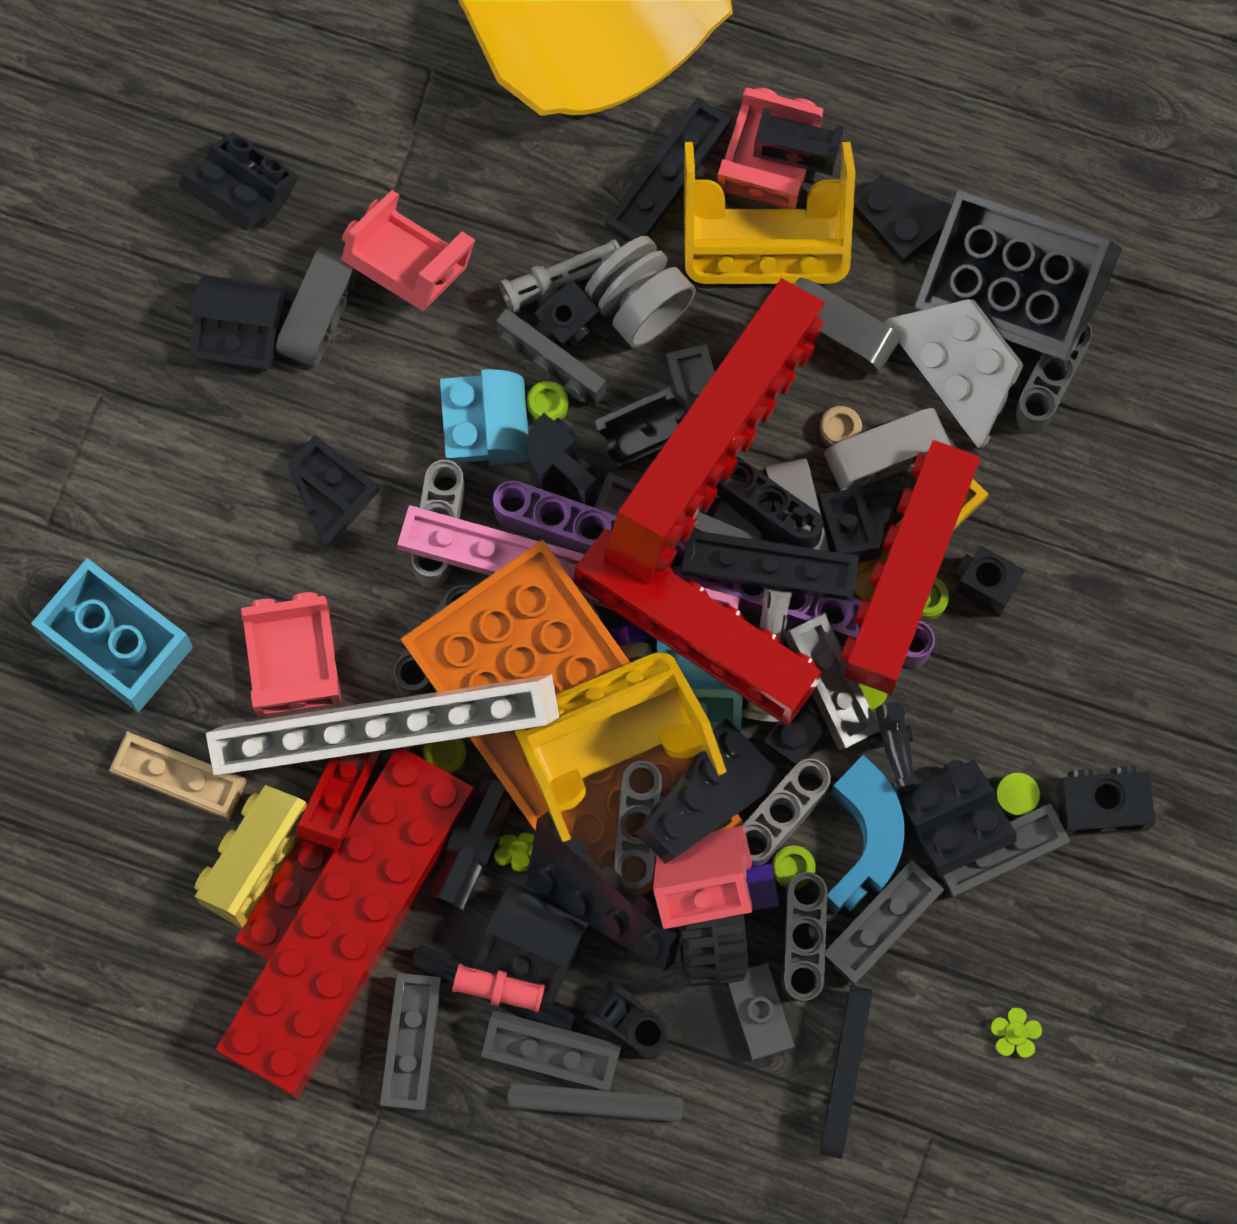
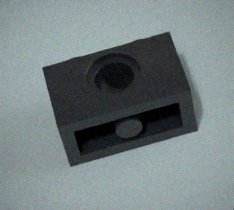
M1123 766L1111 769L1110 774L1094 775L1091 769H1080L1068 772L1067 777H1063L1056 786L1060 822L1068 837L1148 831L1156 823L1149 771L1136 772V767ZM1105 791L1111 794L1115 800V808L1104 809L1100 807L1095 800V793Z

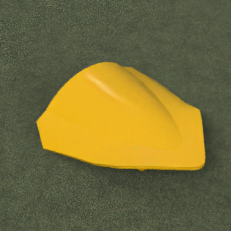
M458 0L497 82L540 116L558 113L567 115L596 113L620 105L640 95L682 65L705 42L710 34L733 14L731 0Z

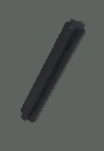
M420 945L417 948L411 961L413 968L432 977H441L443 982L452 986L459 964L472 968L424 945ZM480 998L486 1002H491V1000ZM542 1000L538 1013L533 1010L499 1003L500 1008L521 1018L571 1031L575 1022L573 1013L555 1005H550Z

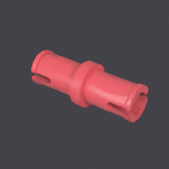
M459 964L452 992H460L491 1000L490 1005L498 1007L499 1003H505L538 1013L545 985L506 977L507 972L499 970L498 974H493Z

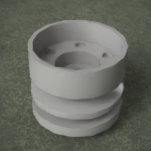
M640 236L614 252L592 275L584 291L585 295L594 304H598L597 308L604 317L616 314L612 325L632 348L640 347L663 333L687 309L696 293L695 287L677 267L664 270L668 258L662 251H656L657 246L648 236Z

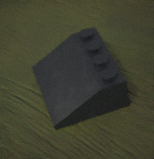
M957 190L915 308L926 310L963 300H975L1003 339L1068 361L1109 285L1122 247L1111 240Z

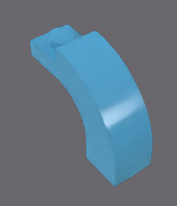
M864 755L836 782L830 794L854 816L863 835V853L860 860L827 894V907L835 915L844 906L851 911L867 894V891L863 888L865 884L875 894L879 895L894 873L903 849L904 818L896 792L884 774Z

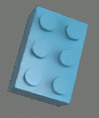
M86 558L31 623L43 640L138 713L193 648L185 632L88 558Z

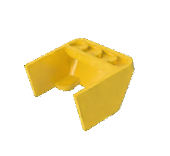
M685 142L684 258L687 275L693 281L701 284H777L781 278L792 284H795L798 278H806L817 284H832L844 279L850 270L855 189V166L851 142H842L840 179H827L815 183L807 193L806 209H725V195L719 184L711 180H695L693 142Z
M667 653L650 654L556 694L560 718L544 726L514 730L562 842L568 841L571 838L561 812L573 809L585 797L586 787L582 779L662 745L669 756L682 759L694 757L698 753L705 751L718 775L727 772L709 719L674 657Z

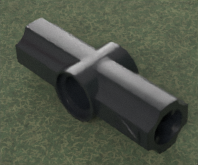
M482 778L464 819L460 818L449 839L445 852L447 857L437 874L429 897L452 910L464 913L482 871L488 869L498 848V841L501 839L499 833L514 804V800L501 782Z

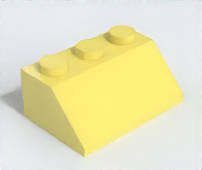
M267 785L263 787L260 794L254 792L242 809L241 814L245 817L236 831L230 829L221 841L218 852L222 854L214 867L207 866L197 879L194 887L198 890L195 895L197 901L202 906L242 929L299 839L296 836L297 827L307 807L306 802L296 796Z

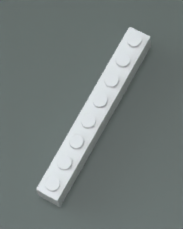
M552 674L224 725L206 732L213 775H221L544 726L560 717Z

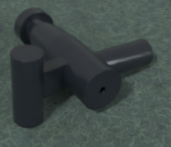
M898 702L880 705L875 709L880 731L867 737L870 750L885 748L896 778L893 782L895 792L904 793L920 787L918 776L913 774L910 742H913V735L910 725H905V710Z

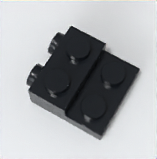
M974 759L963 763L961 760L951 761L942 768L940 775L927 781L923 778H918L919 788L897 794L904 822L938 877L944 876L1017 842L1016 831L996 802L994 789Z

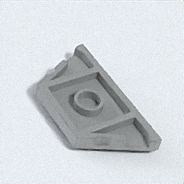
M963 300L888 318L884 323L899 335L900 345L978 448L986 446L991 438L989 436L990 430L998 413H1002L1008 400V391L1016 383L1023 364L975 300Z

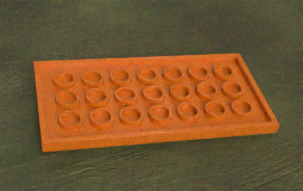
M543 539L400 639L437 692L552 674L555 694H559L630 663ZM514 730L469 737L535 830L537 818L548 810ZM660 745L583 778L582 780L586 787L585 797L573 809L561 812L570 838L576 835L589 847L586 854L602 869L607 865L612 868L622 772L627 766L636 761L652 763L661 773L662 797L691 758L671 757L666 753L664 747ZM635 769L630 774L629 785L636 793L644 794L652 788L653 778L647 770ZM639 812L631 813L625 821L627 833L632 837L640 838L635 831L646 816ZM736 814L714 831L742 826L744 822ZM630 856L623 861L621 873L627 881L636 882L644 876L645 864L639 857ZM655 868L653 877L647 885L638 889L624 887L625 890L632 896L638 893L644 896L650 892L654 885Z

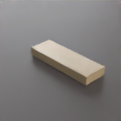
M127 731L109 769L113 775L229 821L247 782L245 778L233 773L213 775L211 764Z

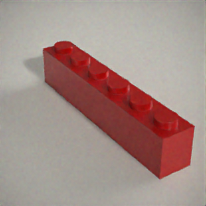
M932 440L927 454L919 451L911 472L912 476L918 478L914 490L905 487L897 508V512L904 514L900 526L891 524L883 545L884 549L890 550L886 563L877 561L868 584L876 587L872 600L862 599L854 620L855 623L862 625L857 638L848 636L840 657L841 661L847 662L843 674L844 678L892 695L981 457L936 440Z
M605 528L575 566L574 584L786 726H789L817 687L822 671L817 668L815 662L804 653H794L780 644L778 637L771 631L754 627L744 620L743 615L736 608L728 604L721 605L709 597L707 591L701 585L694 581L686 582L674 574L671 567L665 573L658 570L648 584L606 560L604 556L612 532Z

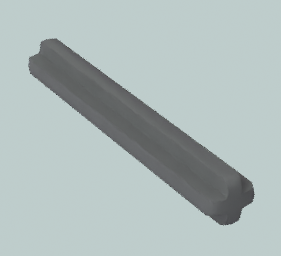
M512 1083L508 1088L507 1103L510 1108L667 1122H679L683 1114V1100L680 1097Z

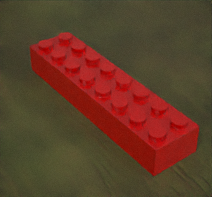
M783 278L779 280L619 509L604 556L606 560L648 584L658 570L664 573L668 570L677 554L675 547L679 540L686 542L697 525L698 519L695 517L700 509L706 512L710 508L718 493V489L715 487L720 480L728 481L737 466L738 460L736 457L740 450L744 453L749 450L758 433V430L755 428L760 422L764 424L768 422L778 402L775 399L779 393L784 396L787 394L797 375L794 371L798 365L804 368L811 358L816 347L813 343L825 321L820 319L825 304L824 301Z
M403 747L395 749L350 824L339 849H335L217 1046L216 1051L222 1057L298 1100L445 851L456 824L460 818L463 819L475 796L474 787Z

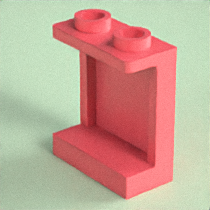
M745 88L725 160L722 159L718 172L717 184L721 186L724 193L782 209H796L807 169L753 157L755 137L764 107L772 109V116L821 127L824 110L807 99L797 98L792 100L777 96L775 92L767 88Z
M392 190L381 201L379 199L374 200L367 209L365 216L359 222L353 220L348 225L342 236L345 246L341 261L421 311H424L467 268L475 239L461 232L449 244L398 213L396 206L399 194Z
M312 592L294 595L292 601L275 603L273 599H259L252 601L250 607L240 609L241 618L244 623L252 683V706L257 717L342 705L329 606L325 596L318 597L316 593Z
M744 826L712 831L666 864L656 855L653 891L663 929L752 913V902L746 882V870L752 867V858Z

